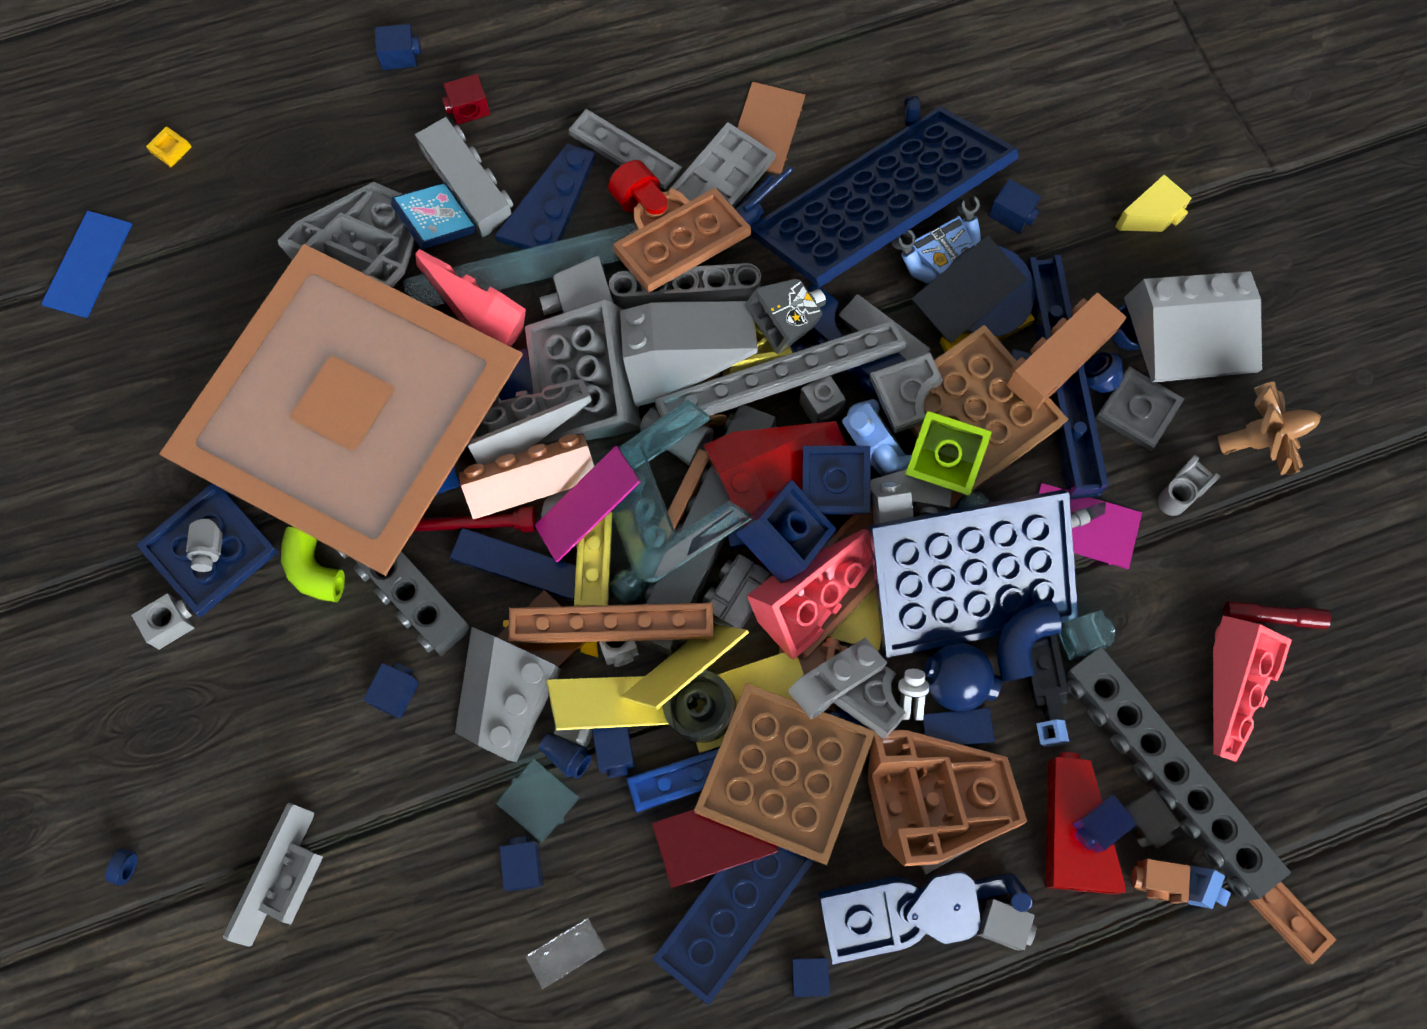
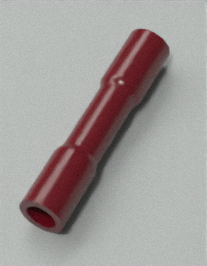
M1226 601L1223 609V616L1253 623L1288 624L1315 629H1328L1331 624V613L1327 609L1261 606L1256 603Z

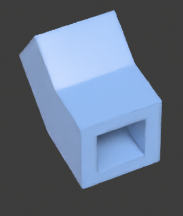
M1055 719L1036 723L1040 744L1043 745V748L1065 745L1069 742L1065 720ZM1049 729H1054L1055 738L1049 737Z

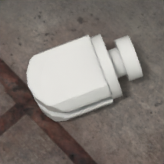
M908 669L905 671L904 678L899 680L898 689L901 692L900 707L906 712L903 720L910 719L912 697L914 719L923 720L925 695L929 692V683L925 680V673L922 670Z

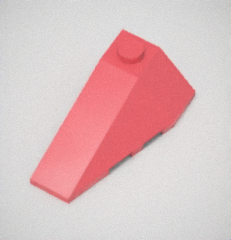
M862 529L819 551L806 570L787 581L780 583L773 575L747 595L757 622L789 658L795 659L820 638L824 632L821 627L831 613L835 615L842 607L839 603L849 588H856L873 564L868 530Z

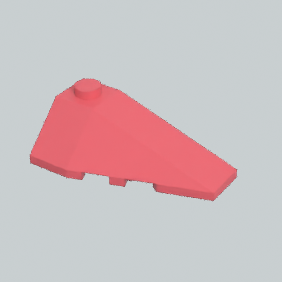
M420 249L416 252L417 267L462 323L510 347L514 344L524 329L525 308L492 287H489L487 291L481 289L476 284L475 278L467 274L461 278L456 276V272L450 265Z
M1227 616L1222 617L1221 624L1215 631V643L1213 646V754L1237 762L1254 728L1252 716L1256 709L1265 707L1269 698L1264 693L1271 680L1278 681L1283 671L1292 640L1261 624Z

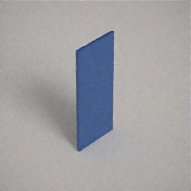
M87 211L41 305L88 318L133 224Z

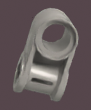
M1194 455L1158 496L1159 508L1167 515H1180L1198 497H1201L1220 478V475L1217 473L1212 474L1198 461L1199 457ZM1173 493L1178 494L1181 497L1182 501L1177 500L1173 496Z

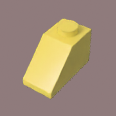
M1163 175L1123 211L1115 227L1119 231L1163 232L1171 223L1176 226L1188 214L1185 208L1192 198L1167 176Z

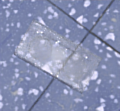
M587 918L528 954L525 958L541 988L545 989L606 951L591 921Z

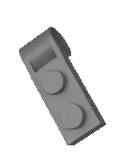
M865 637L802 676L790 687L788 693L810 719H814L823 713L835 699L883 670L887 662Z

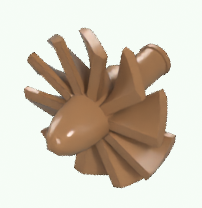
M1273 381L1259 385L1254 388L1257 394L1255 407L1263 418L1249 422L1245 429L1219 435L1220 449L1224 455H1227L1228 453L1248 447L1258 450L1269 447L1270 457L1272 461H1277L1281 475L1298 473L1300 468L1303 467V463L1297 450L1301 448L1297 438L1308 434L1316 428L1321 416L1311 410L1297 409L1286 412L1284 395L1277 390L1276 383Z

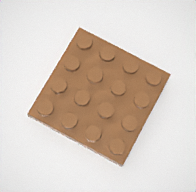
M985 325L934 360L943 381L941 385L931 390L925 398L923 406L925 415L927 411L992 431L971 493L1068 421V418L1050 398L1034 411L1006 386L1013 375L1009 370L1017 361ZM922 424L909 428L917 439Z
M746 683L694 812L827 866L871 747L875 731L825 712L814 719H810L796 701Z

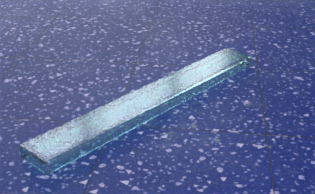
M634 223L452 268L456 272V276L460 278L466 274L475 278L476 284L485 291L489 287L500 290L553 277L561 271L596 256H599L601 265L618 261L620 259L613 251V243L632 234L636 230ZM424 274L403 279L406 295L430 307L446 303Z

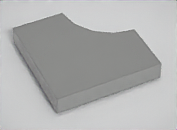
M930 352L872 372L869 377L894 434L923 424L925 418L923 408L925 398L931 390L941 385L943 381Z
M887 666L833 701L834 704L870 730L875 731L884 740L898 726L906 714L893 697L891 683L896 673Z

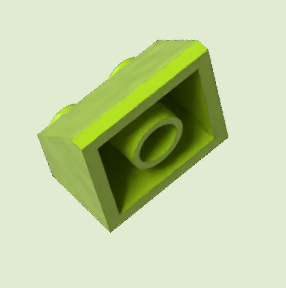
M927 411L905 475L970 496L992 431Z

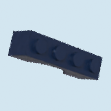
M813 284L808 289V292L817 289L818 287L815 284ZM822 287L818 289L824 293L826 298V304L820 308L823 316L805 334L812 340L814 346L843 337L835 323L839 302ZM895 353L842 372L855 377L866 393L877 396L869 378L870 373L904 362L906 359L901 354Z

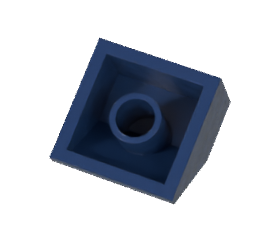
M790 480L748 518L736 535L778 581L783 583L806 570L835 532L836 528L795 482Z

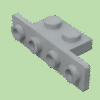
M292 803L286 805L225 930L224 939L237 944L252 946L266 915L283 923L292 924L323 856L300 846L313 820L314 812Z

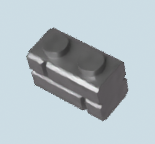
M739 554L734 562L728 560L719 574V577L722 578L721 583L717 589L711 587L702 603H713V622L717 625L742 629L753 612L747 595L773 574Z

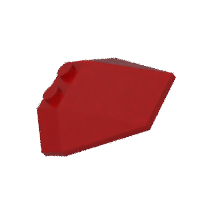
M831 421L736 431L703 446L716 475H719L740 521L743 518L748 520L759 507L790 480H793L803 490V446H847L837 422ZM752 552L757 565L761 564L762 562Z

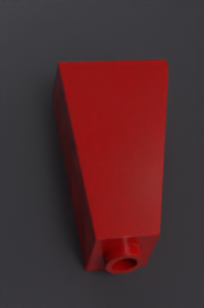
M1061 752L1059 757L1048 761L1045 888L1106 894L1126 893V885L1114 842L1110 843L1113 838L1091 760L1080 759V754Z

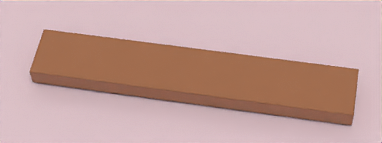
M713 603L509 608L508 641L510 644L714 639Z

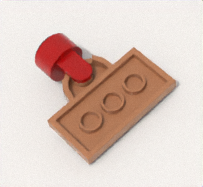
M640 160L625 162L614 171L608 184L609 193L626 212L634 213V226L636 230L632 234L613 243V251L648 293L751 235V226L716 188L691 201L681 192L672 188L669 189V192H661L659 179Z

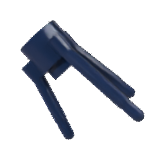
M789 166L774 180L773 175H769L741 204L735 207V210L750 226L761 220V216L764 214L759 202L793 172L794 168L792 166Z

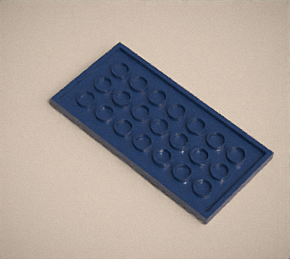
M939 106L751 225V236L820 288L901 234L906 233L921 221L932 216L941 208L955 201L961 195L978 186L998 171L1003 170L1019 158L1018 150L1013 145Z

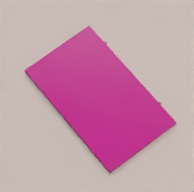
M1041 483L1039 494L1062 489ZM1091 497L1071 499V514L1084 508L1090 515V523L1072 528L1074 553L1108 563V565L1112 564L1129 569L1142 512Z

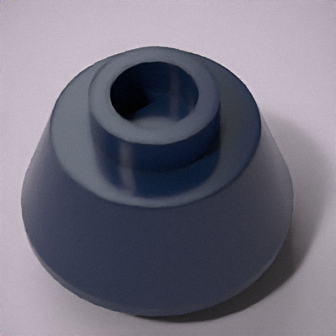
M1101 352L1095 354L1084 364L1088 387L1097 392L1106 393L1115 391L1120 386L1124 374L1121 358L1116 353Z

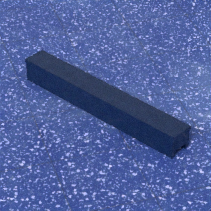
M1054 255L1053 259L1037 260L1036 257H1031L1027 263L1034 282L1035 300L1031 313L1035 318L1033 323L1037 342L1042 337L1048 340L1053 335L1051 330L1063 317L1068 321L1073 316L1061 255ZM1083 364L1049 397L1068 418V421L1056 430L1055 434L1070 500L1101 497L1102 492L1109 485Z

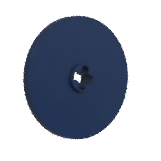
M998 246L1027 280L966 330L971 334L985 325L995 337L1004 336L1021 326L1032 311L1035 290L1031 272L1019 256L1004 247ZM971 248L965 250L960 255H958L952 261L950 266L953 263H955L960 257H962L966 252H968Z

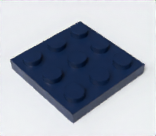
M210 484L136 544L191 610L200 618L279 552L222 488L214 484ZM199 519H210L215 522L223 533L221 555L216 562H213L212 570L208 572H199L191 569V560L187 558L188 528L191 523Z

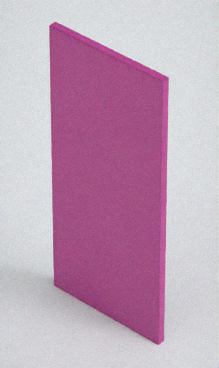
M615 446L535 524L555 562L560 561L641 483L618 446Z

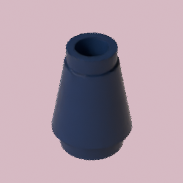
M552 733L547 734L539 746V750L566 777L580 778L592 760V756L587 753L586 747L555 736Z

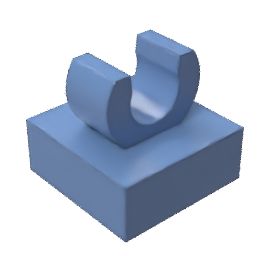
M1192 866L1190 870L1188 904L1213 909L1215 902L1226 907L1231 893L1221 888L1225 876L1214 869Z

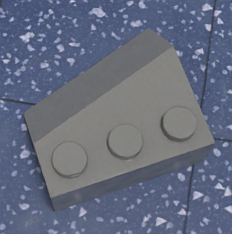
M471 627L455 733L509 761L517 762L549 697L546 681L558 679L562 669L506 641Z

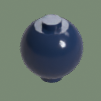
M953 643L942 647L926 660L923 668L926 681L929 683L931 696L940 705L950 710L968 711L980 706L985 700L994 701L1001 689V677L994 674L989 658L980 649L970 644Z

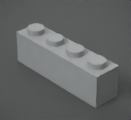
M444 117L416 133L415 136L421 152L443 183L447 184L475 224L482 238L502 227L512 214L510 208L513 206V203L505 190L501 192L498 190L496 178L489 168L484 170L480 165L482 161L473 146L467 147L465 144L466 138L458 125L453 127L447 117Z

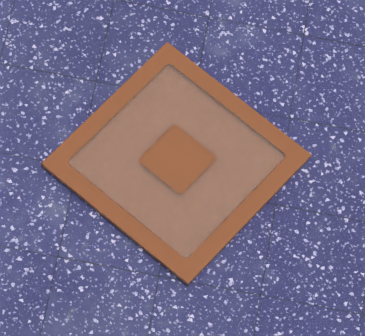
M303 244L159 454L386 576L523 354Z

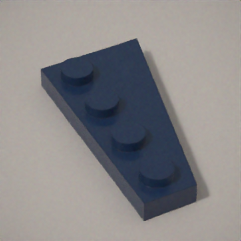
M566 144L495 234L496 240L553 259L595 162V152Z

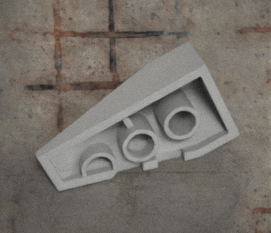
M584 379L549 385L541 393L531 395L528 394L527 390L516 392V398L500 400L499 396H497L468 442V447L477 464L485 465L495 462L497 458L505 454L517 455L526 452L530 447L537 444L585 407L592 400Z

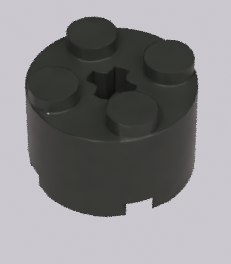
M708 670L700 673L663 705V712L669 725L687 740L698 743L712 742L722 737L726 733L736 709V701L731 689L721 677ZM702 699L707 705L703 706V711L698 713L693 708H696L698 706L697 701Z

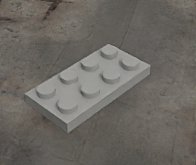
M727 122L671 188L681 192L689 201L716 188L731 206L735 208L775 161L776 153Z

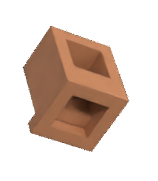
M1151 859L1137 861V866L1133 867L1131 874V885L1135 890L1146 891L1147 898L1169 901L1170 895V903L1179 904L1188 903L1190 866Z

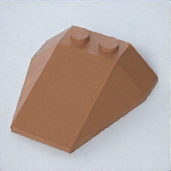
M893 730L885 740L876 733L874 734L869 755L868 785L883 846L903 866L938 864L1027 822L1008 757L908 730Z

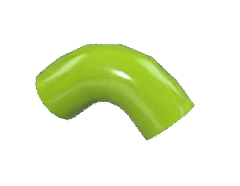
M286 527L281 543V564L288 581L304 595L318 600L338 602L342 596L345 584L343 570L320 566L315 560L317 539L295 527Z

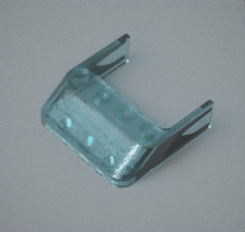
M689 400L683 402L619 447L641 483L611 512L632 571L636 577L646 582H655L752 520L749 512L729 500L680 533L675 532L649 461L710 420L708 413Z

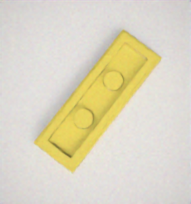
M609 512L577 543L574 606L608 605L612 512Z

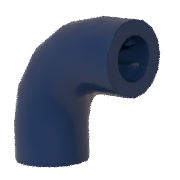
M1053 601L1037 603L1018 611L1003 627L997 643L998 668L1002 682L1036 675L1031 658L1033 644L1042 637L1061 632L1060 614Z

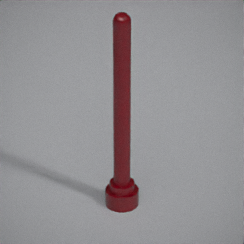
M534 506L520 507L519 510H514L513 514L486 515L474 520L472 516L421 518L413 532L514 527L515 530L520 529L522 533L535 532L536 511Z

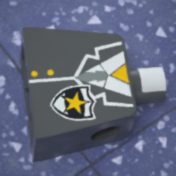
M792 279L755 289L746 302L745 307L775 352L779 354L816 325L823 316L820 308L826 304V298L820 289L817 288L808 292L801 280Z

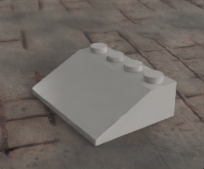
M1251 271L1143 279L1124 297L1152 383L1258 373L1262 370L1261 298Z
M607 299L525 326L533 393H541L549 385L584 379L592 400L540 440V444L549 445L558 442L560 438L569 434H584L585 440L614 437L641 429L639 406L636 407L623 360L620 310L623 309Z

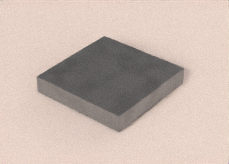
M1129 366L1124 373L1120 386L1111 393L1096 419L1147 450L1152 451L1181 406L1184 398L1157 382L1152 383L1149 377Z

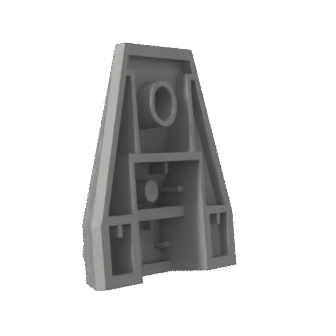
M372 182L295 222L278 239V244L291 260L294 259L302 245L306 244L393 287L405 274L415 239L391 206L392 197L402 194Z
M656 301L620 310L623 360L636 407L654 403L656 398L692 387L758 353L754 319L745 307L747 301Z

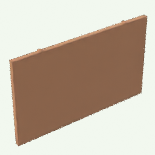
M752 82L737 128L776 153L775 161L766 171L780 174L782 173L785 161H787L786 157L800 112L803 111L802 106L806 95Z

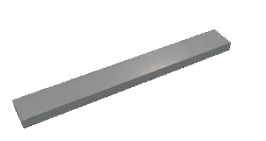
M894 320L656 398L655 406L661 419H663L685 403L690 404L664 425L667 429L682 424L699 412L703 413V416L697 420L906 350L907 343Z

